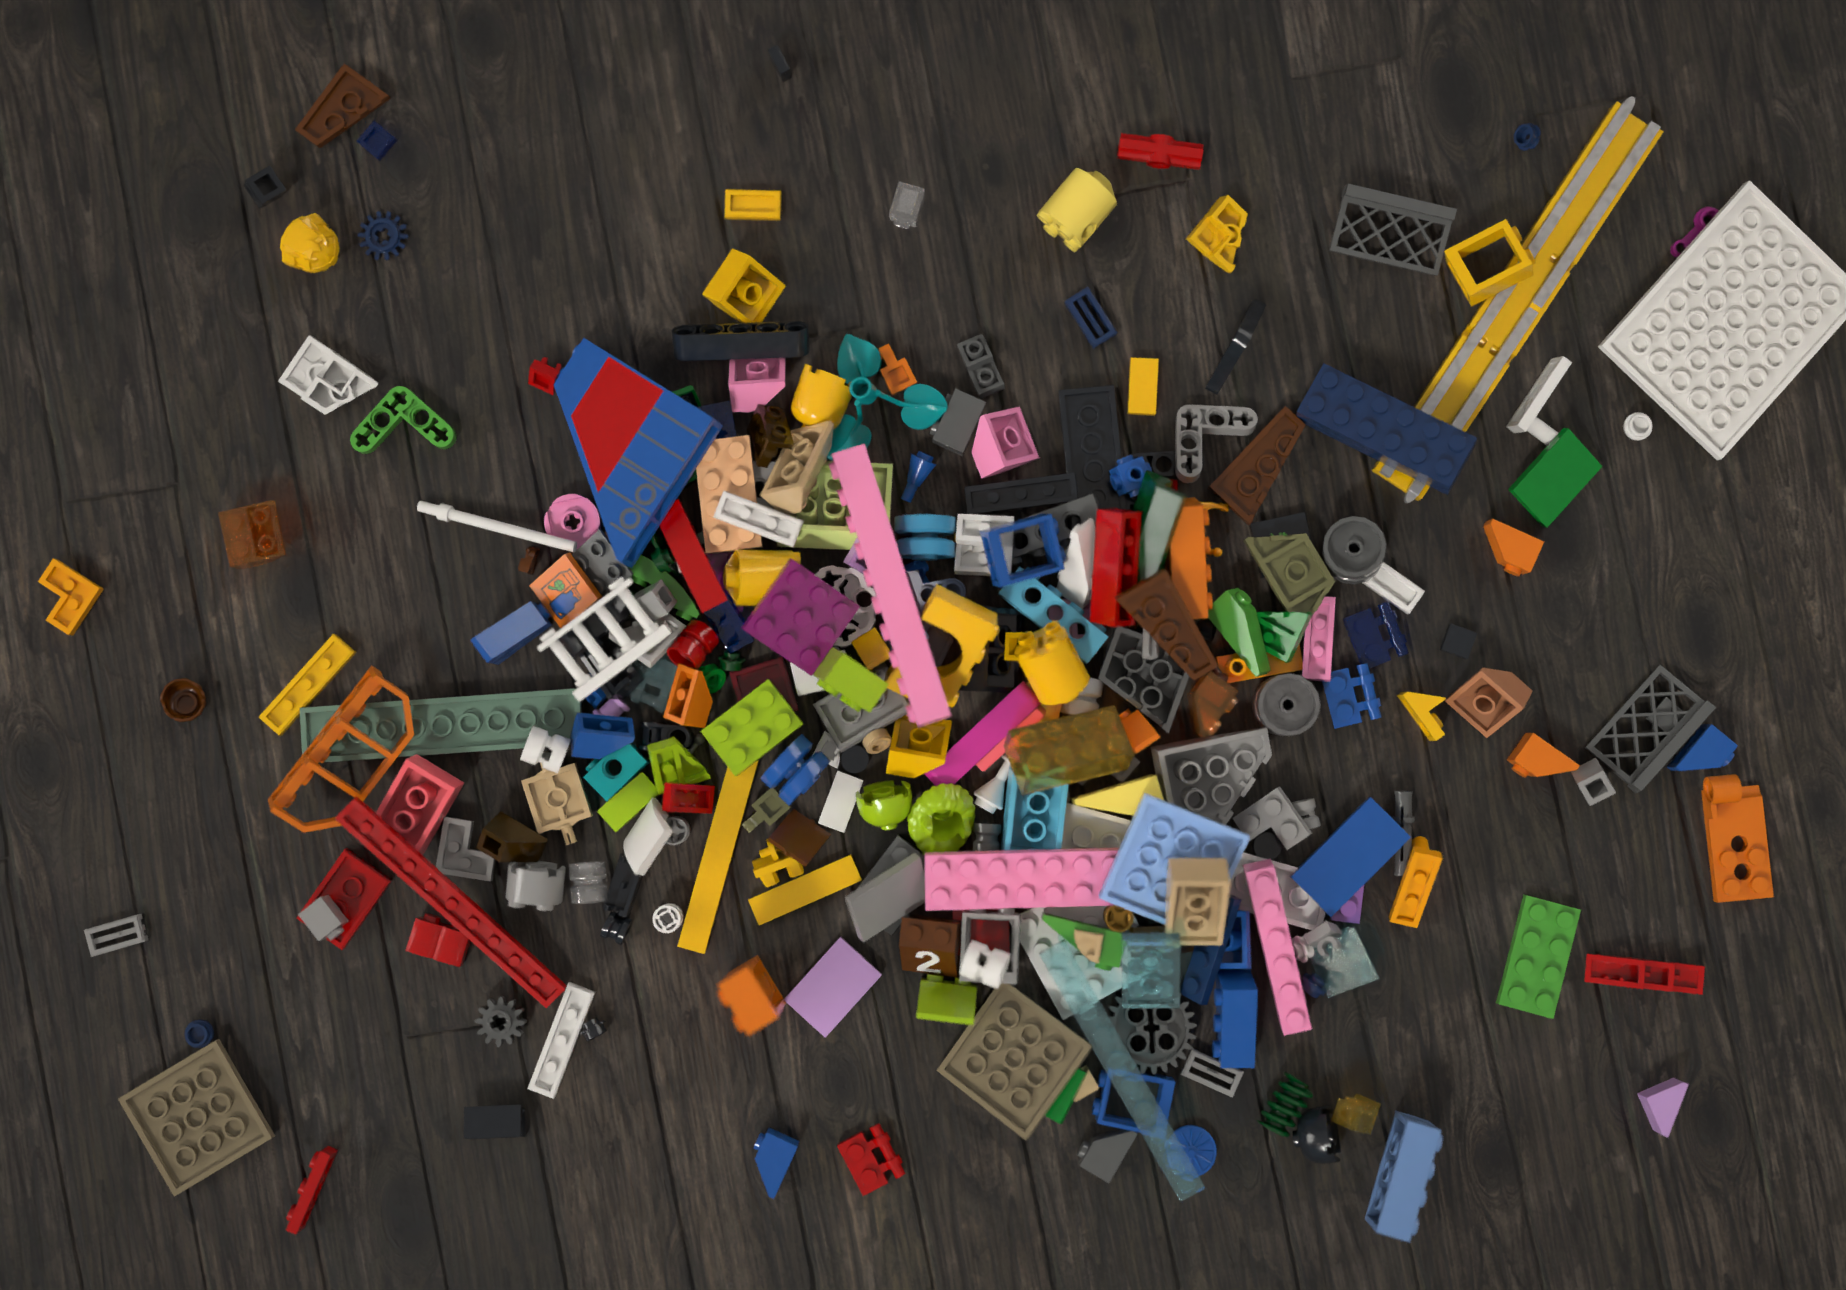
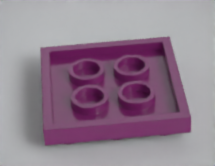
M790 558L748 617L742 629L812 676L860 606Z

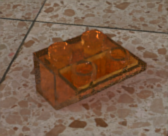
M275 500L218 512L230 567L240 570L268 564L286 555Z
M1211 671L1201 676L1187 695L1193 733L1197 737L1212 736L1222 723L1218 720L1220 716L1225 712L1229 713L1238 701L1235 698L1238 690Z

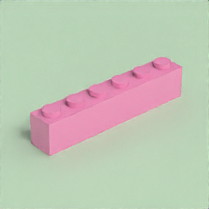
M1271 859L1244 864L1245 878L1283 1035L1311 1030L1275 867Z

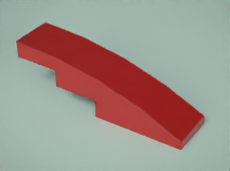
M677 499L661 522L660 527L703 613L727 601L728 598L716 577L704 547L680 500Z
M1587 953L1584 982L1703 995L1705 966Z

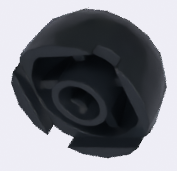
M1330 1105L1315 1107L1305 1111L1297 1122V1130L1292 1132L1295 1147H1300L1303 1155L1308 1160L1317 1164L1340 1162V1158L1336 1156V1154L1341 1153L1337 1121L1331 1122L1329 1114L1334 1113Z

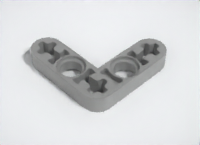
M1182 406L1178 410L1175 421V473L1177 478L1184 483H1193L1200 477L1202 470V434L1249 435L1255 430L1258 418L1255 411L1247 407ZM1185 415H1191V430H1186L1187 420ZM1219 415L1223 418L1224 423L1219 426L1213 425L1209 421V417ZM1230 416H1232V426L1228 425ZM1242 417L1246 418L1247 426H1244L1242 421H1240ZM1186 438L1195 441L1196 447L1186 449L1182 446L1181 441ZM1187 458H1191L1192 473H1187L1185 469Z

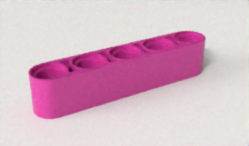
M1022 681L947 751L945 764L924 774L935 786L941 783L955 784L1041 704L1035 692Z

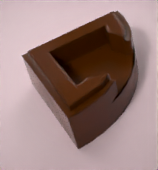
M533 546L526 548V556L521 558L518 571L533 575L540 548Z

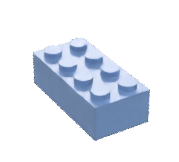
M1396 1110L1364 1219L1377 1233L1410 1242L1411 1236L1415 1235L1418 1230V1211L1426 1202V1183L1434 1174L1435 1164L1433 1159L1435 1152H1439L1442 1146L1443 1136L1440 1135L1441 1130L1430 1121Z

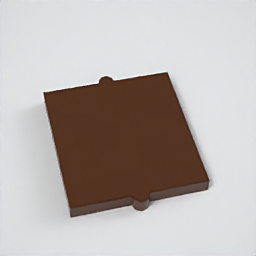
M793 808L767 841L782 850L785 856L792 857L806 867L830 838L831 834L818 826L815 820L808 819Z

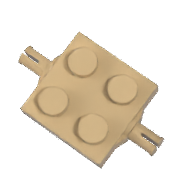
M540 763L542 771L533 777L521 780L537 832L540 834L549 830H561L565 845L575 843L577 840L572 826L579 820L593 816L577 764L573 763L560 767L558 773L544 769L542 763Z

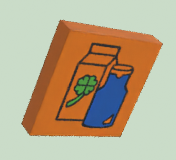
M570 552L564 554L529 585L561 629L602 598V595Z

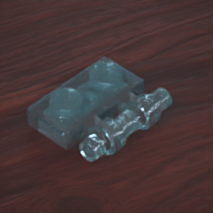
M636 659L633 663L644 680L628 697L631 698L632 702L648 704L655 707L654 710L663 713L666 709L677 666L666 660L659 659L650 669ZM647 684L661 689L659 697L645 692Z

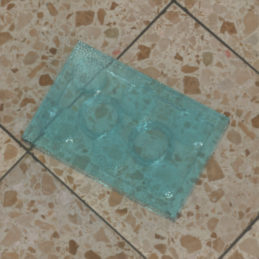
M1122 933V1008H1180V933Z

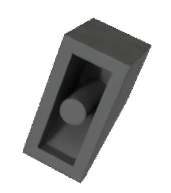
M1120 1128L1091 1136L1088 1142L1083 1141L1078 1149L1079 1166L1110 1183L1137 1136V1132Z

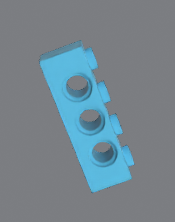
M1021 567L1017 569V571L1024 570ZM1041 577L1004 586L1001 589L999 596L1041 629L1049 622H1052L1047 616V610L1052 606L1059 607L1063 612V617L1058 622L1060 626L1065 627L1081 661L1085 664L1090 661L1108 638L1105 634L1107 629L1102 624L1089 622L1082 616L1085 612L1073 602L1068 605L1060 599L1063 594L1050 584L1047 588L1038 581ZM1029 589L1038 590L1041 594L1040 601L1035 604L1027 602L1025 599L1026 591ZM1078 623L1084 627L1085 634L1082 638L1075 639L1070 635L1069 627L1072 624Z

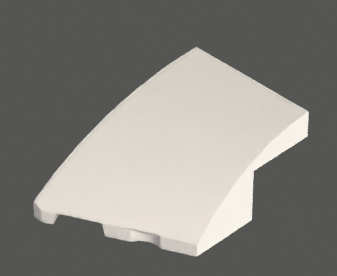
M311 335L307 337L278 380V382L300 395L303 401L323 414L335 410L378 385V382Z

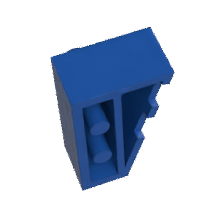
M1219 969L1216 977V989H1214L1216 1014L1213 1015L1214 1032H1216L1217 1040L1212 1042L1213 1057L1218 1058L1220 1068H1255L1258 990L1250 969Z

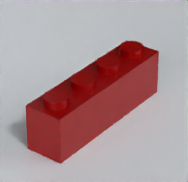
M1120 508L1097 509L1090 622L1111 627L1134 625L1135 619L1114 597L1137 584L1141 512Z

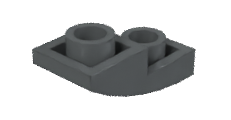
M983 334L957 344L979 399L1005 389L1004 382L994 363L992 353Z

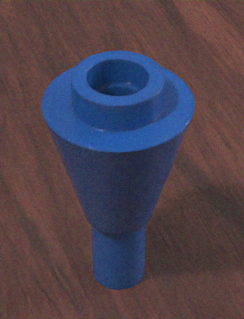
M918 451L917 455L911 454L907 476L908 483L901 499L911 503L917 488L920 487L936 466L932 462L934 457Z

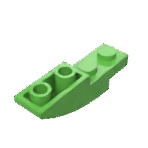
M640 555L633 568H630L634 573L632 575L634 583L646 588L648 583L653 584L662 579L677 601L673 607L678 609L676 615L688 621H691L693 617L700 620L702 614L684 587L667 571L661 573L653 561Z

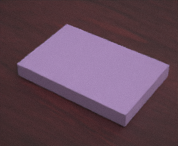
M840 936L784 998V1001L826 1038L882 976V973Z

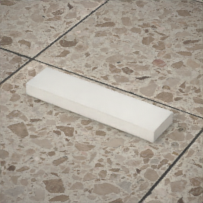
M572 982L568 983L527 1089L553 1099L556 1097L582 1025L596 993L595 991Z

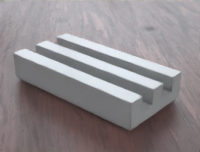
M142 914L85 929L84 933L91 957L148 941V936L144 933V930H146L145 925H142L141 919H143ZM134 922L135 927L93 938V933ZM137 933L138 938L96 949L95 944Z
M1194 1048L1190 1050L1180 1074L1233 1098L1244 1071L1239 1068H1222L1236 1074L1233 1079L1194 1061L1196 1056L1220 1067L1218 1059ZM1191 1066L1230 1083V1089L1190 1072Z

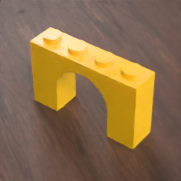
M936 584L923 607L922 619L954 635L962 647V652L955 661L945 666L936 667L948 707L953 708L959 698V688L961 685L966 686L973 673L971 670L974 663L979 664L986 651L984 646L988 640H994L999 626L997 625V613ZM890 664L885 673L884 681L889 684L888 689L901 695L897 679L902 678L899 667L893 668L892 664Z

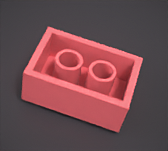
M416 754L406 759L376 814L423 855L462 789L464 782Z

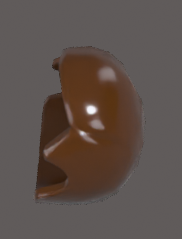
M187 678L174 679L165 685L160 695V702L164 712L171 719L178 722L193 721L202 715L206 706V696L199 684Z

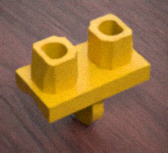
M767 841V848L759 850L761 857L752 860L754 875L756 878L760 877L765 887L773 886L779 882L777 871L786 868L789 876L793 878L804 873L802 864L790 856H785L782 850Z

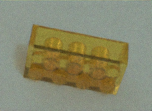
M1115 705L1010 729L1004 743V749L1022 795L1128 770L1134 756V751Z

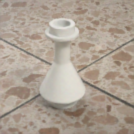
M1008 751L1005 755L1001 756L1005 761L997 775L974 791V795L977 797L974 803L994 814L996 809H1003L1005 782L1008 778L1009 766L1021 767L1019 765L1021 759Z

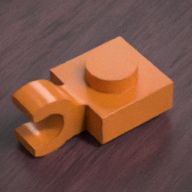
M889 344L879 348L881 358L886 367L880 369V373L892 396L907 389L909 386L917 384L905 357L897 361Z

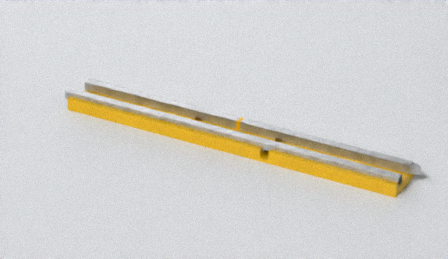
M1633 96L1626 99L1622 104L1617 101L1611 106L1522 241L1523 249L1529 248L1535 259V264L1532 265L1533 276L1482 302L1414 405L1415 408L1464 432L1468 430L1510 366V361L1518 354L1570 275V270L1578 263L1664 132L1653 121L1646 124L1630 113L1635 104ZM1515 254L1503 271L1520 263ZM1377 461L1372 469L1374 473L1405 492V503H1410L1414 499L1417 501L1421 500L1430 487L1380 461Z

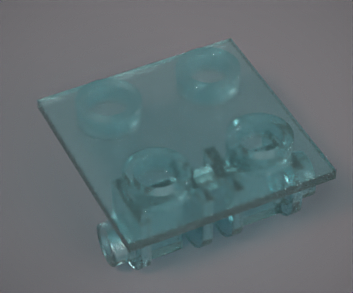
M1348 926L1341 929L1343 935L1337 938L1342 945L1340 950L1335 949L1330 942L1326 947L1330 956L1324 957L1320 955L1317 948L1314 947V956L1309 958L1317 975L1326 982L1324 987L1327 990L1328 998L1379 979L1355 927L1350 928Z

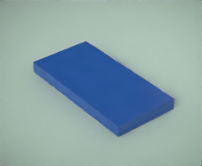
M1368 797L1290 877L1332 917L1411 837L1371 797Z

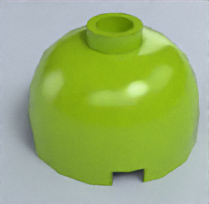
M887 780L864 786V793L856 792V802L860 815L866 822L873 826L881 827L882 830L896 828L897 824L908 816L912 807L910 784L906 781H901L902 786L894 785V780Z

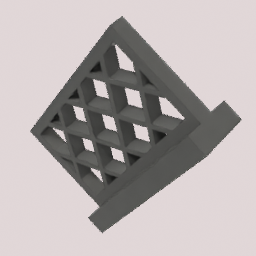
M1353 184L1344 186L1329 251L1438 276L1450 227L1455 219L1457 209ZM1347 204L1358 205L1364 216L1350 223L1345 215ZM1364 207H1366V208H1371V209H1374V210H1372L1371 212L1367 213V211H1366V209H1365ZM1378 210L1385 212L1391 221L1379 230H1377L1370 218V215ZM1392 214L1400 215V217L1394 219ZM1404 217H1409L1413 219L1418 229L1404 236L1397 222ZM1366 218L1374 233L1360 240L1353 226ZM1343 220H1344V222H1345V224L1347 225V227H1345V228H1343V229L1341 230L1342 223H1343ZM1419 220L1426 221L1427 223L1421 225ZM1432 223L1443 225L1441 237L1431 242L1424 228ZM1393 225L1401 239L1387 247L1380 232ZM1349 229L1357 243L1348 249L1338 247L1339 235ZM1420 231L1427 246L1414 253L1407 239ZM1376 235L1384 250L1376 255L1368 254L1362 243ZM1403 242L1411 256L1403 261L1395 260L1390 249ZM1439 243L1438 249L1436 251L1434 245ZM1359 246L1362 252L1353 249ZM1430 248L1435 256L1433 268L1422 266L1417 255ZM1386 252L1389 258L1381 257L1380 255ZM1413 259L1414 262H1415V264L1406 263V262H1408L1409 260Z
M1659 665L1589 742L1585 749L1627 783V787L1636 794L1646 787L1716 707L1708 700L1704 701L1669 671ZM1659 674L1669 681L1670 692L1654 693L1653 681ZM1649 686V693H1643ZM1674 686H1675L1678 690H1680V691H1679V692H1675V691H1674ZM1686 695L1694 704L1688 711H1676L1675 696ZM1670 696L1672 712H1656L1655 697ZM1650 697L1651 713H1635L1636 699ZM1630 707L1631 714H1624ZM1672 715L1673 728L1669 732H1658L1656 716ZM1677 715H1684V716L1677 722ZM1652 716L1653 732L1637 733L1636 717ZM1619 718H1631L1633 733L1617 734L1616 722ZM1612 727V734L1605 735ZM1653 736L1654 749L1651 752L1639 753L1638 737ZM1658 736H1665V737L1659 742ZM1633 737L1634 753L1619 754L1617 738ZM1613 738L1614 754L1603 755L1594 747L1601 739ZM1647 756L1640 764V757ZM1635 757L1636 769L1630 776L1620 769L1619 758ZM1608 758H1614L1615 764Z

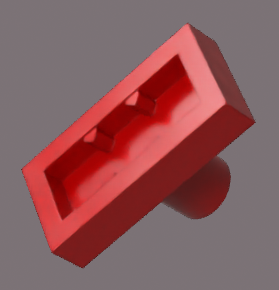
M665 782L662 811L712 814L715 786Z

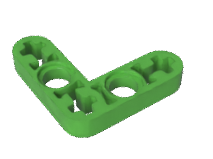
M397 386L386 394L353 431L350 442L351 446L358 452L363 454L372 453L403 419L440 449H447L453 446L457 436L455 430L412 391L404 386ZM398 394H407L405 396L407 403L405 405L399 403L394 408L396 411L399 412L397 415H395L393 411L386 408L388 404L394 407L398 403V399L396 398ZM421 410H426L429 413V420L424 425H418L415 422V415ZM380 413H388L390 416L389 424L383 428L378 427L376 417ZM369 425L380 432L378 436L372 433L367 440L370 442L368 446H359L361 444L359 437L361 435L367 437L372 432L367 428ZM434 425L443 432L448 430L446 433L448 440L446 442L443 440L437 441L439 436L431 430Z

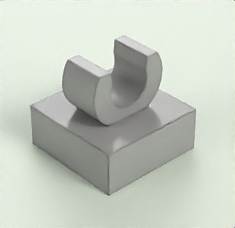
M1325 921L1303 935L1307 944L1317 948L1319 954L1324 957L1330 956L1326 949L1328 943L1331 942L1335 949L1340 950L1342 948L1341 942L1337 938L1343 934L1338 925Z

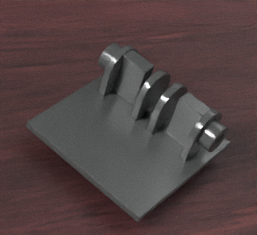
M601 529L594 533L572 554L602 595V598L611 592L608 586L620 577H623L626 581L634 574L628 566L616 560L611 543Z

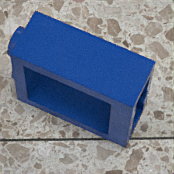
M1042 513L980 530L993 586L1004 587L1065 570L1063 564L1066 560L1065 552L1058 543L1057 534H1059V527L1056 519L1052 518V514ZM1039 524L1048 563L1009 574L1000 534Z
M1106 1063L1105 1070H1100L1097 1085L1101 1087L1099 1098H1094L1092 1115H1096L1097 1124L1164 1137L1175 1086L1173 1077L1157 1073L1153 1075L1147 1071L1142 1074L1137 1069L1130 1070L1128 1067ZM1113 1074L1159 1084L1152 1123L1106 1114Z

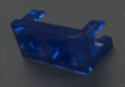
M723 589L728 600L705 611L704 614L725 645V648L730 653H733L752 643L754 637L742 629L746 620L737 606H735L727 590Z

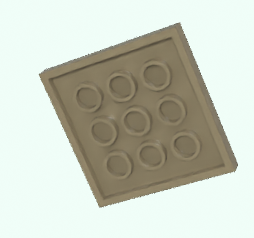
M1001 983L999 989L995 988L975 1015L974 1025H968L937 1071L1023 1139L1028 1140L1094 1046L1012 984Z
M220 1039L215 1040L118 1098L174 1197L275 1137Z

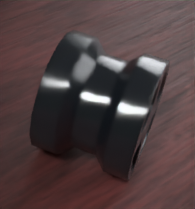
M611 911L603 926L600 937L605 939L610 937L615 940L616 944L622 945L633 919L628 917L623 919L616 912Z

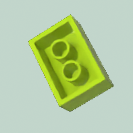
M768 679L704 728L701 733L731 772L738 776L801 728L804 723L772 681Z

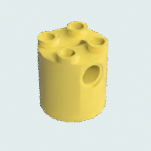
M1075 168L1039 210L1037 217L1045 224L1043 228L1048 234L1054 238L1057 235L1061 236L1064 239V244L1070 250L1076 252L1116 207L1117 201L1112 185L1104 175L1098 171L1085 172L1082 169Z

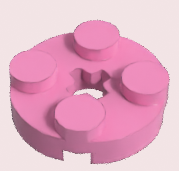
M566 494L555 499L544 517V527L549 535L576 541L577 550L594 533L601 529V515L598 508L589 499L578 494ZM570 515L580 519V524L577 525L575 530H572L570 526H566V522L570 520Z

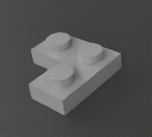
M1281 787L1276 788L1233 818L1241 832L1250 836L1249 841L1271 827L1286 850L1312 834Z
M444 817L436 868L446 875L493 881L496 860L480 850L470 849L474 821Z

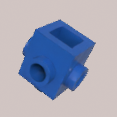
M1132 455L1117 460L1118 466L1109 470L1112 487L1117 491L1119 497L1128 493L1130 498L1137 496L1145 472L1147 470L1152 471L1149 463L1144 462L1143 457L1134 459ZM1131 470L1134 474L1135 479L1131 477Z

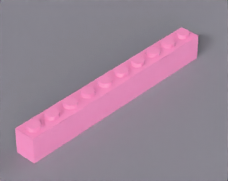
M865 444L833 453V462L829 463V468L833 480L839 478L842 489L837 490L842 507L848 506L850 516L845 518L850 533L856 532L859 541L854 544L858 559H864L867 570L862 571L867 587L873 586L876 596L871 598L875 613H881L884 624L880 625L884 641L890 640L893 651L888 652L892 667H899L902 678L897 679L901 695L907 694L910 702L909 706H905L910 723L916 721L919 728L950 718L951 714Z

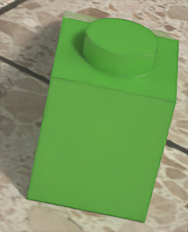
M1239 588L1227 590L1212 604V609L1208 610V618L1246 663L1254 676L1265 675L1271 669L1256 609L1251 604L1249 595Z
M1042 912L1041 919L1078 951L1079 949L1074 939V929L1103 934L1099 963H1095V967L1111 971L1112 967H1120L1127 937L1125 932H1115L1110 928Z

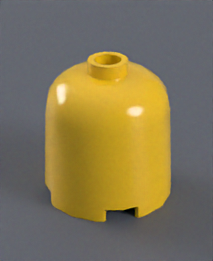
M805 364L791 403L792 415L796 420L803 423L802 427L831 421L834 424V430L841 423L852 398L850 393L851 382L849 381L848 386H845L846 379L821 369H816V372L813 373L811 372L813 366Z

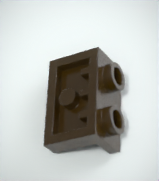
M757 405L747 432L750 436L757 467L768 468L772 457L777 455L778 447L792 449L794 441L784 409L776 406Z

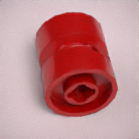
M691 620L680 633V637H677L669 646L667 655L677 667L679 663L698 670L705 661V656L710 654L718 645L719 638L707 624L698 620Z

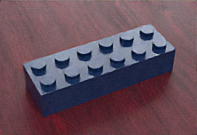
M1323 363L1297 410V417L1307 426L1446 495L1450 493L1477 441L1476 437Z

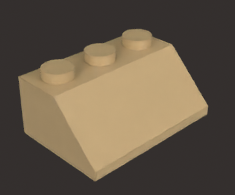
M831 421L791 430L794 446L792 449L782 448L760 494L775 510L789 515L799 513L805 508L807 498L817 482V477L821 468L826 463V457L832 447L834 424Z

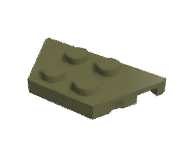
M1305 533L1285 536L1248 537L1243 540L1285 612H1310L1314 614L1321 605L1325 595L1334 585L1335 580L1308 535Z

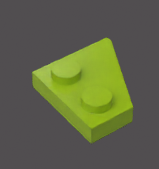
M675 737L647 745L655 786L659 795L664 794L665 782L695 784L711 779L707 769Z

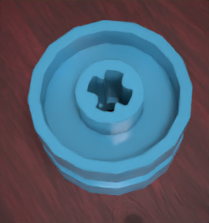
M930 514L894 517V532L902 536H912V538H903L896 541L901 558L920 561L955 558L956 543L950 539L938 537L950 536L956 532V517Z

